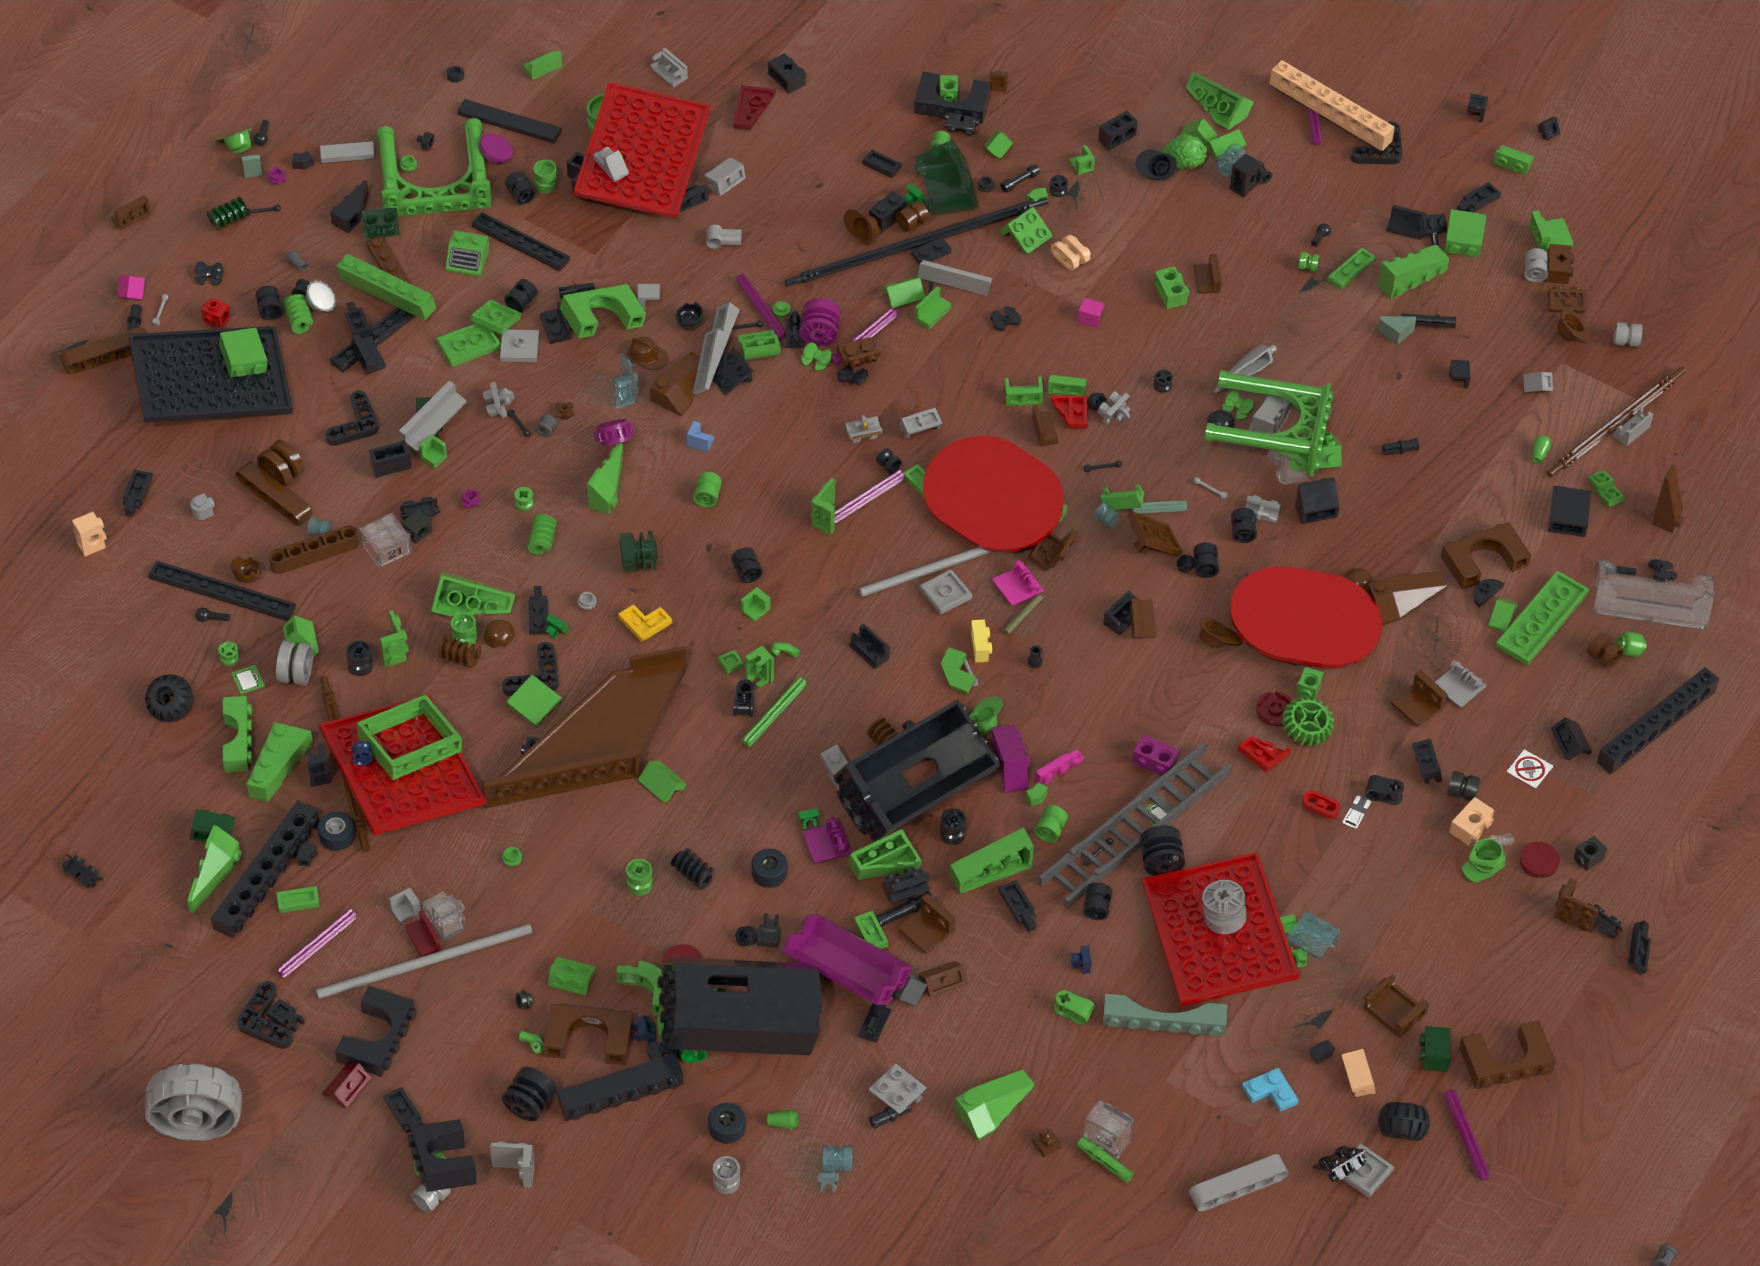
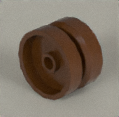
M277 440L269 447V450H264L257 456L258 466L285 487L292 482V478H297L305 469L303 461L296 450L283 440Z

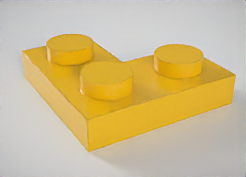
M633 604L618 614L619 619L641 642L672 624V618L661 607L645 616Z

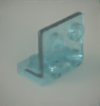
M624 353L620 354L621 377L613 379V395L616 409L637 403V394H639L636 384L639 382L637 373L632 371L631 361L629 358L626 359Z
M1306 910L1288 934L1287 940L1315 958L1321 959L1329 947H1336L1341 930Z

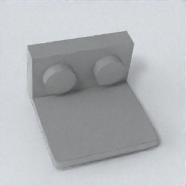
M502 1141L491 1143L492 1166L520 1169L519 1179H523V1187L532 1188L535 1167L533 1146L526 1143L508 1144Z

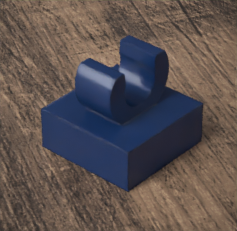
M1089 945L1081 946L1080 953L1071 954V967H1081L1082 974H1087L1091 971Z
M645 1015L638 1017V1024L632 1026V1029L638 1032L636 1035H633V1039L636 1041L644 1039L648 1043L656 1041L655 1023Z

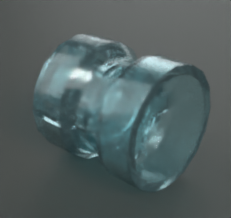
M1103 503L1096 509L1094 517L1098 521H1102L1107 529H1111L1118 523L1120 514L1117 511H1112L1111 506L1107 503Z
M312 516L307 526V534L315 536L316 534L320 535L331 531L332 522L329 520L320 521L318 517Z

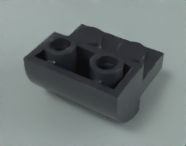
M915 867L904 870L902 875L897 876V873L886 876V880L881 883L888 900L891 903H895L930 891L927 883L931 878L929 872L923 873L922 868L916 870Z

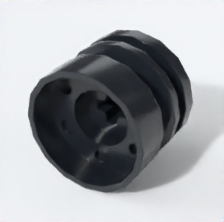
M1160 825L1151 827L1140 835L1139 842L1146 873L1155 876L1181 870L1185 866L1181 834L1177 828Z
M521 1067L514 1077L513 1083L508 1086L502 1095V1102L517 1117L534 1122L540 1118L541 1113L546 1109V1105H548L557 1092V1088L554 1082L541 1071L532 1067Z

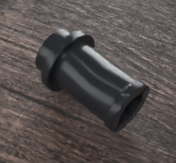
M1033 645L1032 648L1030 647L1027 663L1031 668H1038L1042 665L1043 661L1041 658L1042 649L1038 645Z

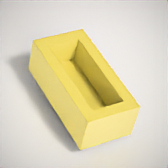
M985 619L971 620V637L975 663L988 662L989 654H992V643L988 642L990 629L986 627Z

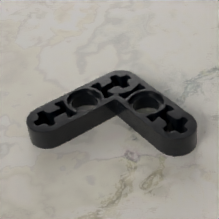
M1394 121L1387 122L1395 127L1392 141H1395L1396 145L1389 144L1383 151L1374 146H1356L1351 151V160L1357 164L1394 165L1400 163L1402 145L1399 124ZM1377 153L1380 157H1374L1372 154Z
M355 391L351 394V405L357 421L329 428L325 433L326 442L329 445H341L373 436L378 432L377 419L365 392ZM357 399L362 400V404H361V405H359V402H358ZM362 411L369 412L366 416H362L359 413ZM350 429H355L357 431L354 434L347 433V431Z
M542 642L537 647L540 674L532 675L555 691L558 688V674L554 646L549 642ZM544 650L548 651V657L546 658L544 656ZM546 664L553 666L550 670H545L542 667ZM531 675L507 677L502 682L503 693L507 696H512L519 689V684L523 685Z
M265 981L258 986L238 1017V1028L246 1035L277 1048L286 1049L293 1042L291 1031L263 1019L277 996L275 984ZM270 989L271 992H267L264 996V991H268ZM261 1004L263 1007L259 1011H254L252 1006ZM263 1027L271 1029L268 1034H261L259 1031ZM284 1036L287 1037V1039H282V1041L279 1040V1037H280V1038H283Z

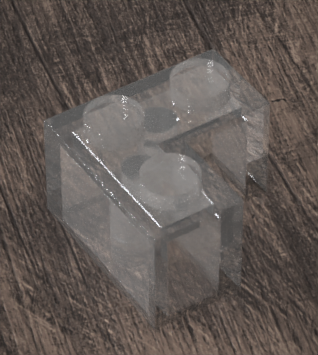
M1268 450L1269 460L1273 464L1278 465L1276 475L1280 483L1287 485L1307 480L1305 470L1298 472L1290 468V457L1280 454L1276 450Z
M444 891L422 902L425 915L444 941L465 930L464 922L466 918L463 914L465 908L460 900H456L453 894L447 897Z

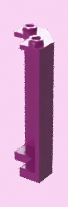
M818 914L806 916L802 922L801 932L789 934L785 939V946L782 951L803 964H813L814 968H817L822 975L876 1005L888 1004L893 999L891 995L895 990H901L906 985L912 969L911 965Z

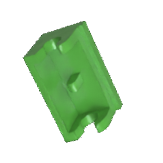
M1139 484L1135 485L1136 490L1114 493H1110L1108 488H1103L1105 494H1101V500L1106 511L1141 508L1144 499V491H1142Z
M763 646L745 656V679L754 681L756 678L761 679L760 682L756 683V688L774 681V657Z

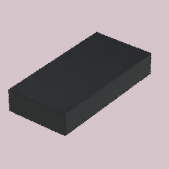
M873 149L862 160L863 165L890 178H893L902 168V163Z

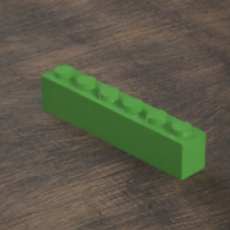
M349 254L336 266L341 280L423 320H426L436 309L432 294Z

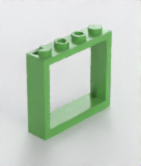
M426 694L357 722V737L361 741L370 743L372 755L392 780L462 751L461 736ZM424 714L444 738L392 760L372 735Z

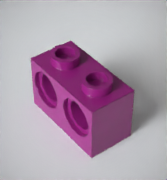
M1143 735L1133 751L1132 763L1163 776L1175 766L1179 750Z

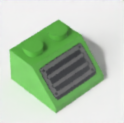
M454 230L448 248L446 271L481 277L490 252L489 236Z

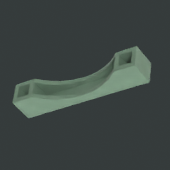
M1105 994L1103 1025L1109 1027H1128L1130 1029H1149L1151 1031L1162 1030L1172 1033L1184 1032L1193 1035L1207 1034L1214 1037L1225 1036L1228 1005L1206 1003L1199 1008L1187 1012L1163 1013L1144 1008L1133 1002L1126 995Z

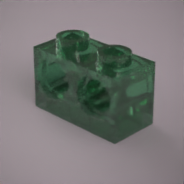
M397 208L361 211L364 239L376 238L381 235L383 237L400 235Z

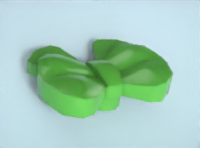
M809 343L804 349V356H801L802 363L805 366H808L813 359L817 360L815 370L822 371L830 363L832 352L829 349L821 351L815 343Z
M1232 391L1227 395L1225 404L1223 403V410L1230 413L1236 408L1238 409L1236 419L1243 420L1253 410L1254 402L1252 399L1243 400L1239 397L1237 391Z

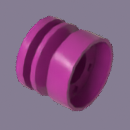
M815 298L807 301L802 311L801 338L808 344L815 343L816 346H827L834 343L838 337L839 306L825 298Z

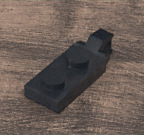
M1488 182L1463 196V200L1457 205V210L1473 213L1498 199L1501 192Z
M353 301L346 303L348 312L344 314L352 335L359 334L361 338L371 335L372 332L362 307L356 309Z
M139 470L133 471L123 495L125 516L133 517L136 508L141 507L153 478L152 473Z
M534 586V596H529L530 635L549 634L546 632L549 627V623L546 621L548 617L547 596H542L541 586Z
M1017 880L998 887V892L1015 920L1019 924L1023 923L1028 932L1035 930L1036 922L1033 918H1036L1034 908Z
M1645 920L1634 924L1628 965L1640 975L1647 972L1651 939L1648 937L1649 924Z
M402 1087L383 1096L385 1103L406 1133L411 1132L410 1126L423 1125L420 1114Z

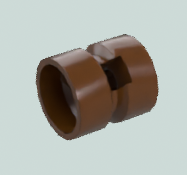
M915 201L909 205V208L905 207L896 213V220L903 231L910 232L917 225L919 226L929 220V213L921 201Z
M1603 633L1598 634L1587 648V653L1594 659H1599V662L1607 669L1612 668L1619 661L1624 651L1616 643H1611V639Z

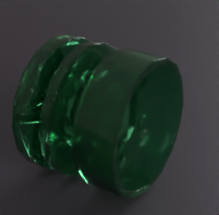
M647 531V540H644L643 532H639L638 541H635L632 533L620 534L623 573L636 572L637 563H641L643 571H646L647 562H650L651 571L656 570L658 554L653 532Z

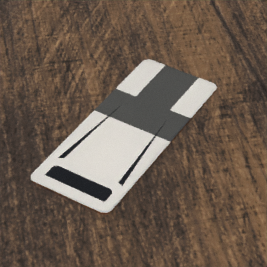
M1356 796L1342 823L1356 829L1371 801L1361 796Z

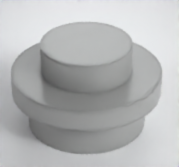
M584 592L578 598V606L583 610H591L597 604V599L591 592Z

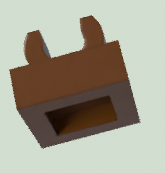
M990 72L991 90L1007 91L1008 72Z
M1046 1129L1033 1137L1032 1142L1043 1157L1061 1148V1142L1051 1129Z

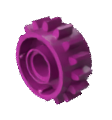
M617 419L597 425V430L593 432L596 442L600 441V445L607 446L631 439V434L635 431L632 422L628 423L627 419Z

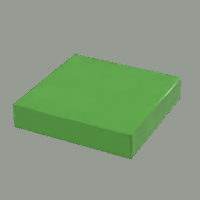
M491 299L471 315L472 322L501 335L521 319L520 312Z
M531 675L510 697L507 705L537 728L562 701V698L534 675Z

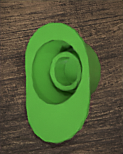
M252 129L213 140L223 139L230 151L241 153L251 148L249 132Z
M995 696L982 700L969 715L970 719L976 723V732L980 737H984L988 732L992 731L993 727L997 726V714L1003 706L1001 698Z

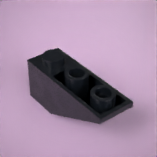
M366 180L356 186L354 191L345 196L343 201L333 207L330 212L332 224L346 233H349L360 223L368 196Z

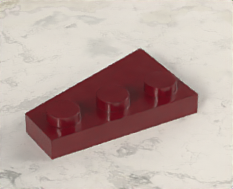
M741 85L733 128L751 130L776 94V89Z

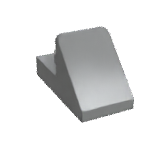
M606 147L594 154L593 159L614 183L629 175L619 150L613 152L609 147Z

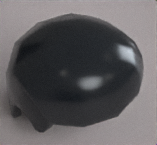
M694 302V304L685 303L675 314L677 324L686 330L697 328L703 321V309L697 302Z
M1216 410L1207 417V423L1235 428L1234 417L1226 410Z

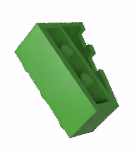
M901 829L851 853L848 865L856 878L862 880L888 876L894 873L904 874V870L915 867L917 870L920 869L922 860Z

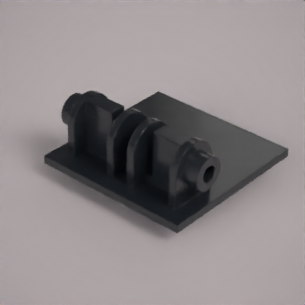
M733 347L721 357L713 376V381L727 395L742 381L750 383L753 380L752 373L754 371Z
M1341 1146L1335 1149L1334 1154L1320 1158L1318 1160L1319 1163L1312 1167L1329 1171V1179L1332 1182H1338L1350 1175V1172L1353 1173L1365 1165L1367 1159L1361 1154L1366 1151L1355 1147Z

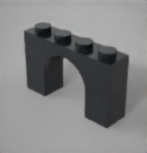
M922 72L914 101V113L944 118L945 113L949 114L951 112L961 114L960 121H963L964 115L977 117V119H980L979 124H983L990 97L991 82L974 80L971 92L966 99L950 102L942 99L937 94L940 74Z
M368 986L360 1002L362 1013L386 1021L391 1026V1029L383 1039L376 1042H364L343 1035L335 1050L336 1062L344 1065L359 1063L366 1072L382 1077L385 1070H389L392 1063L391 1058L393 1054H397L400 1040L407 1035L408 1025L410 1021L415 1019L417 1010L415 1009L414 1000Z
M460 1119L410 1126L411 1135H407L408 1146L411 1148L412 1159L415 1160L416 1171L419 1172L420 1184H424L426 1192L477 1184L476 1165L472 1155L448 1159L432 1156L438 1152L464 1148V1130Z

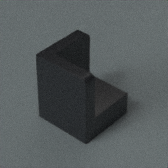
M1471 93L1467 110L1481 113L1479 122L1483 123L1488 97Z
M1451 360L1449 377H1452V379H1464V388H1468L1470 382L1469 360Z

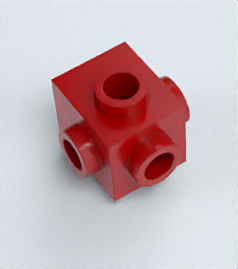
M210 297L201 307L202 320L208 325L222 329L231 318L230 306L221 300Z

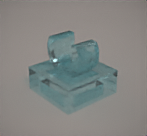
M818 1173V1182H822L820 1186L821 1192L825 1191L824 1187L826 1184H831L833 1187L832 1191L836 1192L837 1187L834 1182H839V1173Z

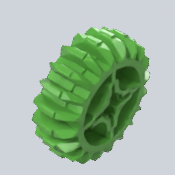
M1308 696L1304 699L1299 697L1297 700H1292L1286 706L1282 714V724L1285 725L1284 731L1289 732L1288 737H1294V742L1300 741L1301 746L1306 743L1309 748L1312 743L1317 746L1319 743L1323 744L1330 737L1334 729V718H1331L1332 712L1327 711L1329 709L1328 706L1322 705L1323 700L1318 703L1315 697L1312 700Z

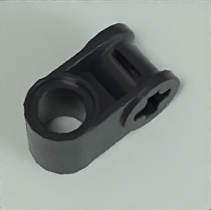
M743 679L737 683L733 716L740 714L753 717L754 684L752 681Z
M1371 775L1367 782L1365 797L1371 801L1398 805L1403 800L1402 792L1404 785L1396 779Z

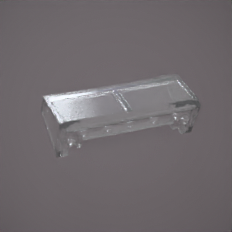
M1599 560L1593 613L1708 629L1714 600L1713 576L1698 575L1693 579L1692 584L1672 581L1661 582L1651 578L1617 574V568L1613 562Z

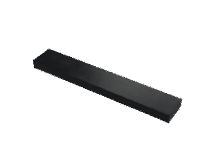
M464 99L458 109V115L470 119L475 118L483 123L551 143H555L561 133V127Z
M483 212L471 223L472 228L559 272L570 261V256Z
M397 307L370 328L371 335L361 339L371 337L377 347L416 316ZM350 344L330 358V363L341 372L346 371L358 361Z

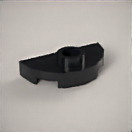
M1496 579L1480 581L1474 587V603L1480 608L1504 588L1505 583Z

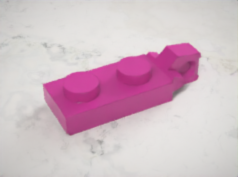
M1078 749L1070 754L1066 753L1037 770L1034 782L1036 784L1037 782L1048 784L1058 774L1063 775L1072 766H1079L1085 757Z

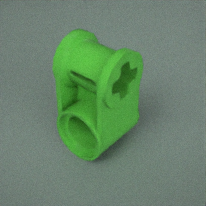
M1066 990L1056 994V1002L1054 1004L1056 1014L1080 1025H1085L1088 1022L1095 1008L1091 1000Z

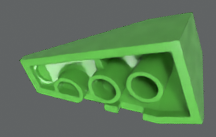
M1196 72L1192 73L1186 85L1188 91L1204 107L1203 109L1211 115L1213 121L1229 130L1247 118L1254 101Z
M215 825L206 841L205 849H207L205 860L201 859L199 863V877L194 878L187 900L189 912L192 913L234 869L236 862H239L242 856L238 841Z
M1022 1069L974 1087L956 1097L955 1111L979 1141L996 1131L1004 1118L1011 1114L1012 1109L1025 1098L1035 1084Z

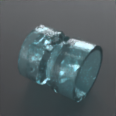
M1231 144L1216 161V167L1219 172L1231 177L1232 165L1245 153L1247 154L1246 150L1238 144Z
M823 1145V1173H835L836 1169H839L840 1172H852V1145H840L839 1148H836L834 1145Z

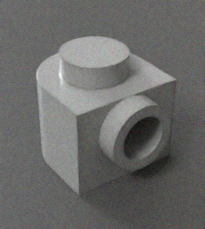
M204 493L191 500V512L195 519L204 520L214 516L213 507L215 505L211 497L207 498Z

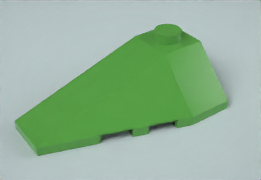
M623 443L617 444L611 451L609 459H605L602 462V468H597L587 484L588 508L608 515L613 508H616L623 460Z
M441 572L431 612L446 616H455L459 613H469L471 615L510 613L515 594L461 576Z

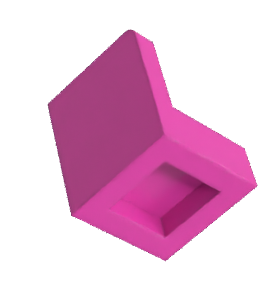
M120 275L118 297L143 299L145 278Z
M1084 298L1078 312V323L1098 328L1105 304Z

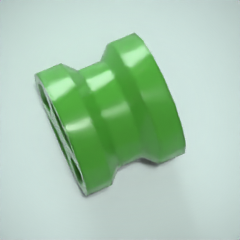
M528 487L518 488L514 493L515 506L519 510L527 511L534 504L533 492Z
M227 641L219 646L218 652L221 663L226 666L235 665L239 660L237 645L234 642Z

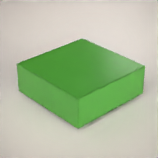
M735 650L718 657V662L727 675L744 667L743 661Z

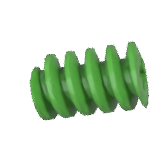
M301 294L286 297L283 300V304L292 331L296 334L307 332L313 324V318L311 317L306 297Z
M535 514L527 547L530 553L543 555L552 549L557 521L546 514Z

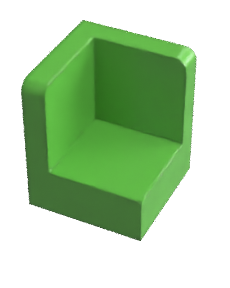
M997 129L984 145L986 149L1000 159L1013 142Z
M1083 145L1082 155L1070 158L1069 162L1076 173L1081 175L1094 170L1095 157L1087 145Z
M432 434L419 446L421 460L434 469L447 458L446 444Z
M758 587L741 599V612L752 621H756L770 610V597Z

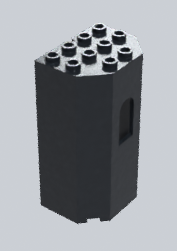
M958 699L846 764L834 775L835 783H839L838 799L859 832L864 835L866 833L871 835L872 841L876 842L892 834L984 779L1000 766L997 756L989 749L987 740L983 736L979 737L976 733V723L970 719L966 707ZM928 758L933 760L937 766L935 775L910 788L901 772L922 759Z
M668 957L666 964L662 966V975L658 976L657 985L658 988H661L659 1005L664 1009L660 1014V1022L664 1023L662 1041H665L666 1049L811 1055L820 1034V1024L818 1023L820 1014H822L819 970L814 968L813 964ZM709 985L747 986L748 993L717 992L712 990Z

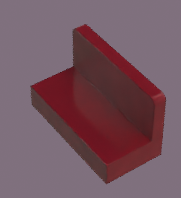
M421 910L419 911L420 919L405 925V930L420 957L439 952L440 942L427 916Z
M359 1063L346 1064L322 1094L324 1097H333L342 1108H347L372 1077Z

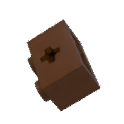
M1549 244L1548 276L1546 282L1568 284L1569 277H1573L1574 267L1570 265L1573 264L1574 253H1571V246Z

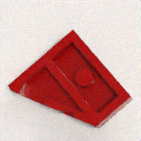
M1052 395L1051 402L1068 428L1087 429L1086 395Z
M1253 736L1241 742L1237 748V751L1265 773L1290 756L1291 753L1289 748L1282 750L1273 747L1274 743L1262 741Z

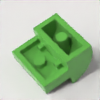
M774 330L738 335L742 358L745 361L780 355V343Z

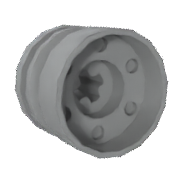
M1219 880L1208 885L1202 897L1206 926L1218 934H1230L1241 929L1246 922L1243 888L1231 880Z

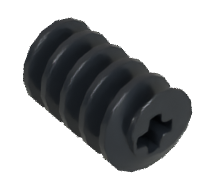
M690 848L678 852L670 862L672 867H675L678 872L686 876L700 890L705 889L712 881L714 868H708V863H702L703 859L701 857L697 858L696 853L691 854Z

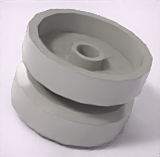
M284 640L282 642L276 666V678L279 683L288 684L293 679L295 685L306 686L308 684L313 665L312 644L300 643L297 647L294 641Z

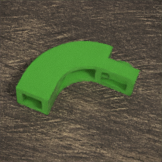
M639 961L638 968L630 965H618L616 972L617 983L639 985L648 989L653 995L652 1015L660 1016L661 1011H664V1009L659 1005L661 988H658L657 981L658 976L662 975V970L644 961Z

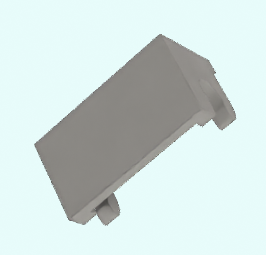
M663 48L662 51L652 57V60L656 62L651 65V69L673 88L688 79L687 66L666 48Z
M731 157L705 174V179L712 183L708 187L719 196L723 195L746 179L744 165Z
M1641 407L1632 419L1623 426L1620 425L1616 428L1613 437L1625 446H1628L1650 428L1654 414L1649 411L1644 416L1642 413L1643 408Z
M936 408L901 418L899 428L901 432H905L904 438L907 439L910 438L911 434L930 428L940 429L942 421Z

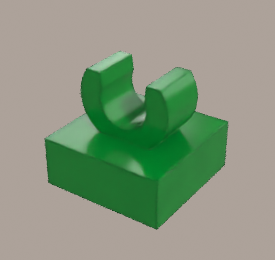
M912 183L906 186L909 193L904 196V199H906L908 205L915 201H921L923 204L926 202L923 193Z
M549 614L546 618V621L549 623L546 632L549 633L550 637L555 639L559 632L566 635L570 630L564 621L554 615Z
M818 808L796 813L797 820H803V829H807V821H812L813 827H817L818 823L815 818L819 817Z

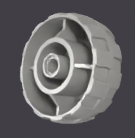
M194 1063L190 1065L177 1064L158 1071L148 1082L145 1094V1116L150 1126H153L156 1131L163 1135L186 1141L212 1140L213 1138L222 1137L230 1133L231 1129L237 1126L241 1115L242 1092L239 1088V1083L233 1076H229L226 1074V1071L217 1067L212 1068L205 1066V1064Z

